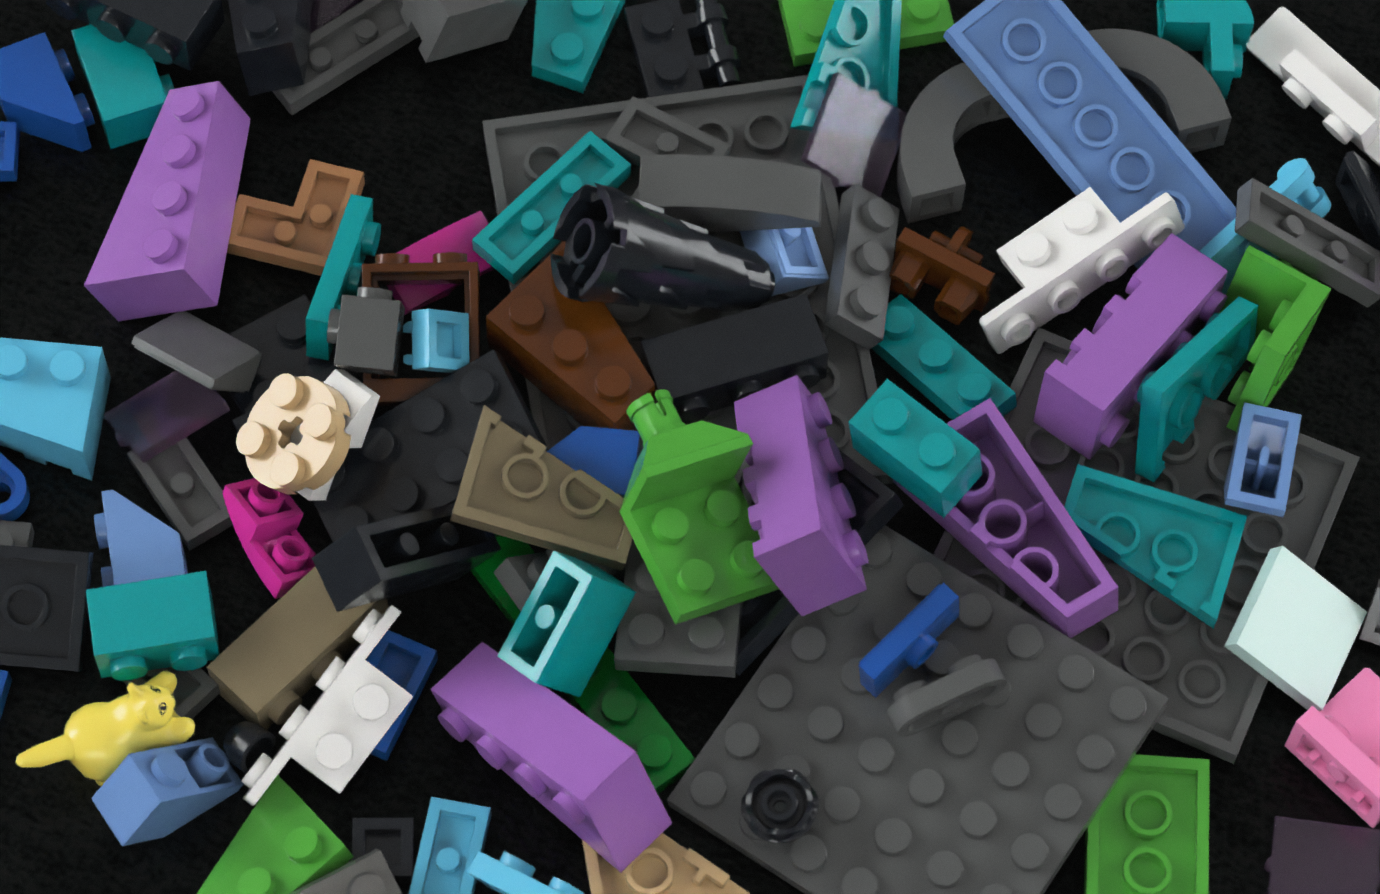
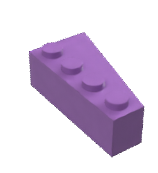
M219 81L169 90L86 279L85 288L118 322L218 305L251 120Z
M1171 233L1132 275L1125 290L1130 296L1124 299L1120 295L1115 294L1103 307L1092 333L1084 328L1072 341L1069 347L1071 351L1064 362L1061 363L1056 359L1044 372L1033 422L1089 460H1091L1102 444L1108 448L1113 447L1129 424L1130 420L1125 417L1136 402L1140 404L1137 401V393L1145 376L1151 371L1156 372L1172 358L1175 350L1181 343L1189 342L1195 337L1191 333L1201 320L1207 323L1214 313L1221 311L1228 297L1222 293L1228 270Z
M795 375L735 401L734 409L737 431L747 433L753 442L745 458L750 467L743 469L744 485L755 505L748 508L749 523L754 531L758 530L761 540L752 543L756 561L801 617L867 590L861 566L868 563V555L856 530L851 529L849 518L856 516V509L848 489L838 479L837 472L844 470V463L836 443L831 437L827 436L825 427L832 424V417L821 393L811 394L798 375Z
M991 398L947 423V425L980 449L982 476L945 518L893 479L894 484L1052 627L1066 636L1072 638L1118 611L1117 584Z
M481 642L430 689L442 709V712L438 715V720L457 741L463 742L467 739L492 767L497 770L502 769L527 793L540 802L621 873L672 824L636 751L547 687L536 684L500 659L497 656L498 652L484 642Z

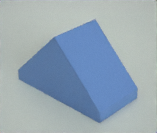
M1244 402L1223 487L1225 505L1284 517L1301 414Z

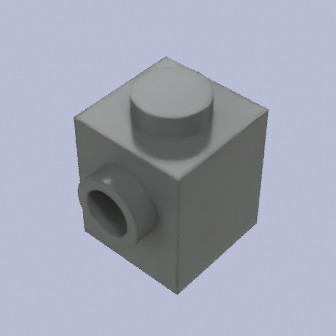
M358 287L357 296L342 294L340 309L331 308L327 342L336 344L334 365L338 369H344L347 372L397 377L405 307L401 301L392 300L393 291L374 287Z

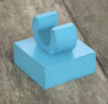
M436 309L412 311V321H408L403 325L404 333H412V354L403 355V362L405 364L412 365V369L454 373L470 363L469 313Z

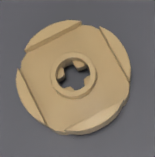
M289 373L281 374L272 381L269 389L258 399L248 417L247 423L239 429L236 438L237 449L241 454L245 455L250 472L261 484L287 495L297 494L295 491H300L306 487L315 490L325 485L337 473L347 456L351 435L344 432V414L351 417L349 406L342 394L326 383L309 376L295 377ZM301 424L299 431L303 438L297 445L290 442L294 429Z

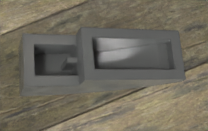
M694 154L641 155L639 200L664 208V214L691 224L704 223L709 233L821 227L822 173L818 169L744 157Z

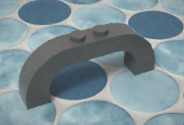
M1097 29L1088 31L1190 153L1224 145L1232 119L1218 85L1208 71L1194 57L1167 40L1140 31L1128 29ZM964 62L950 68L930 82L913 102L906 116L897 162V187L908 224L961 211L966 183L955 155V144L967 131L978 125L1010 117Z

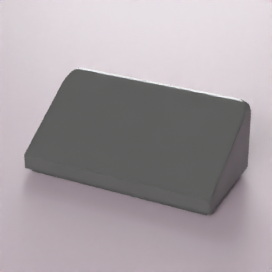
M185 311L174 313L134 335L131 343L135 345L134 348L205 387L220 391L249 392L262 357V353L256 348Z

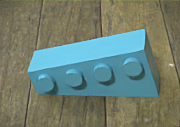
M0 337V446L21 452L26 459L44 465L51 462L71 469L74 475L92 481L111 379L102 347Z

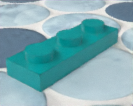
M589 131L472 239L473 251L514 285L560 242V240L553 239L560 215L573 194L585 184L597 187L595 183L617 189L631 176V164L592 131Z
M350 195L305 318L306 356L329 361L334 344L327 342L331 308L340 309L342 294L357 296L358 287H362V264L366 255L374 257L377 252L381 235V224L373 222V198Z
M900 294L888 303L884 338L871 349L951 420L991 398L1003 417L1017 407L1016 393L907 298Z

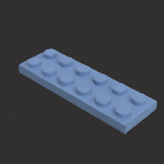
M984 0L946 30L943 35L944 39L1076 196L1091 187L1121 223L1162 194L1169 193L1175 200L1185 225L1184 230L1176 236L1198 251L1236 218V207L1062 0ZM1154 251L1134 263L1136 268L1139 269Z

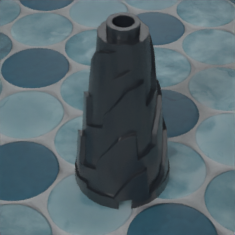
M595 183L597 187L585 184L573 194L558 220L553 239L564 241L566 244L564 257L551 254V269L555 286L562 295L569 299L639 307V303L681 310H687V307L690 306L728 312L733 311V308L750 310L760 307L769 301L774 292V274L770 271L769 264L757 252L708 235V229L664 214V208L625 195L616 188Z

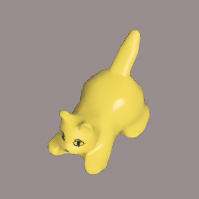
M165 670L155 675L143 685L129 683L127 687L128 694L120 696L111 702H93L82 706L70 716L65 725L63 735L35 745L20 753L16 757V764L21 768H36L69 760L86 778L93 779L99 786H102L128 754L184 743L194 734L196 725L191 718L181 717L174 711L176 701L173 692L177 685V678L175 674Z

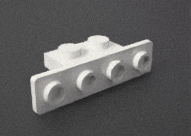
M1285 7L1278 8L1250 37L1249 43H1246L1248 51L1284 82L1282 88L1293 101L1304 109L1311 105L1325 118L1322 121L1323 125L1336 139L1345 145L1351 141L1380 166V90Z
M1089 187L996 250L1001 262L1023 288L983 315L979 320L996 353L1001 354L1010 347L1025 342L1037 328H1040L1059 314L1072 310L1081 299L1106 282L1118 279L1126 272L1128 267L1156 250L1171 233L1176 236L1182 232L1185 225L1175 200L1169 193H1164L1120 223L1092 188Z
M391 605L383 615L374 608L370 611L352 635V638L360 643L347 662L336 656L315 685L324 691L310 710H307L301 704L295 709L278 732L287 739L273 759L262 753L241 780L242 783L250 788L242 799L254 806L290 758L338 794L341 793L413 698L410 693L365 660L400 615V610Z

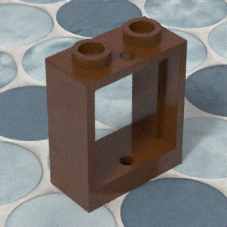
M448 252L433 254V263H410V255L387 253L375 255V263L362 264V287L380 288V285L464 284L465 313H469L470 363L481 357L480 269L478 262H467V254ZM363 373V384L380 395L376 408L396 407L444 379H381V375Z

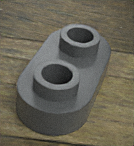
M971 655L954 663L947 670L948 675L932 683L926 684L924 680H920L899 689L893 695L895 703L887 710V715L898 736L905 737L922 732L997 695L1004 689L1007 681L996 660H982L980 655Z

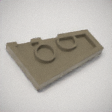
M484 405L450 521L623 571L633 539L619 512L624 498L583 470H574L547 452V446L530 435L526 438L502 422V416Z

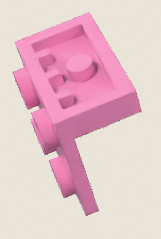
M1364 668L1324 706L1323 710L1318 711L1314 706L1309 708L1296 721L1285 747L1373 829L1380 822V677L1370 668Z

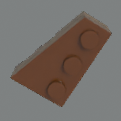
M563 241L551 254L564 257L566 242ZM550 254L486 316L488 347L500 353L504 361L583 426L637 431L634 423L630 421L626 410L632 402L647 393H651L655 403V383L605 303L596 301L581 302L569 299L559 292L552 276Z

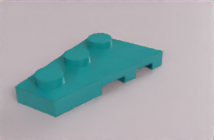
M1240 296L1237 297L1221 313H1214L1207 321L1205 327L1189 342L1181 343L1175 350L1172 358L1156 372L1151 371L1145 376L1137 393V401L1141 405L1135 463L1136 474L1152 482L1156 481L1165 469V461L1162 460L1163 452L1173 439L1182 444L1195 429L1194 419L1200 410L1202 400L1205 396L1216 400L1246 361L1255 342L1259 305Z

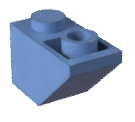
M101 491L104 513L94 514L95 531L99 549L109 548L111 566L101 568L103 587L188 574L186 555L180 534L116 491Z
M212 737L128 754L91 799L120 844L127 846L169 835L238 792L244 784L231 766L225 752L219 748Z

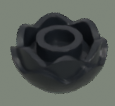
M765 770L755 775L745 795L742 797L741 811L745 822L756 836L771 843H788L802 837L812 827L818 813V796L806 777L797 770ZM779 802L786 805L785 810L781 812L776 811L774 808Z

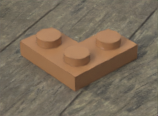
M310 159L293 207L239 194L235 205L227 253L321 276L350 195L361 196L365 185L364 172Z

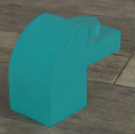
M1157 0L1158 37L1173 43L1184 51H1202L1203 67L1218 85L1224 99H1227L1232 79L1241 77L1243 52H1246V43H1249L1254 26L1252 11L1246 0Z

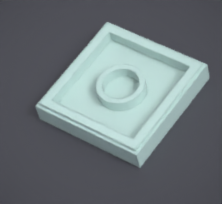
M1284 546L1271 548L1225 643V647L1308 710L1314 706L1320 711L1323 710L1367 611Z

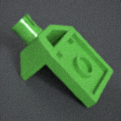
M1250 245L1241 259L1226 293L1228 296L1227 300L1219 312L1221 313L1239 296L1259 305L1255 342L1246 359L1251 362L1249 370L1252 372L1249 373L1245 370L1242 372L1228 397V401L1235 404L1236 407L1226 427L1237 432L1244 402L1268 407L1292 372L1331 291V288L1318 282V279L1292 266L1287 261L1281 258L1277 260Z
M666 389L656 391L655 397L658 401L656 404L651 393H647L632 402L627 408L626 413L630 421L634 423L643 441L644 448L635 463L619 512L675 625L779 590L777 585L754 558L752 543L761 540L758 530L754 531L749 523V505L735 479V475L753 445L749 435L703 420L686 425L682 422L673 404L674 400Z

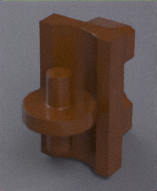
M961 226L952 238L934 230L928 239L905 227L896 242L894 263L889 275L891 278L890 291L898 295L902 294L907 299H914L925 282L941 291L935 300L934 311L945 320L959 325L973 309L980 312L983 311L990 300L989 289L995 273L981 267L984 255L968 247L973 234L971 230Z

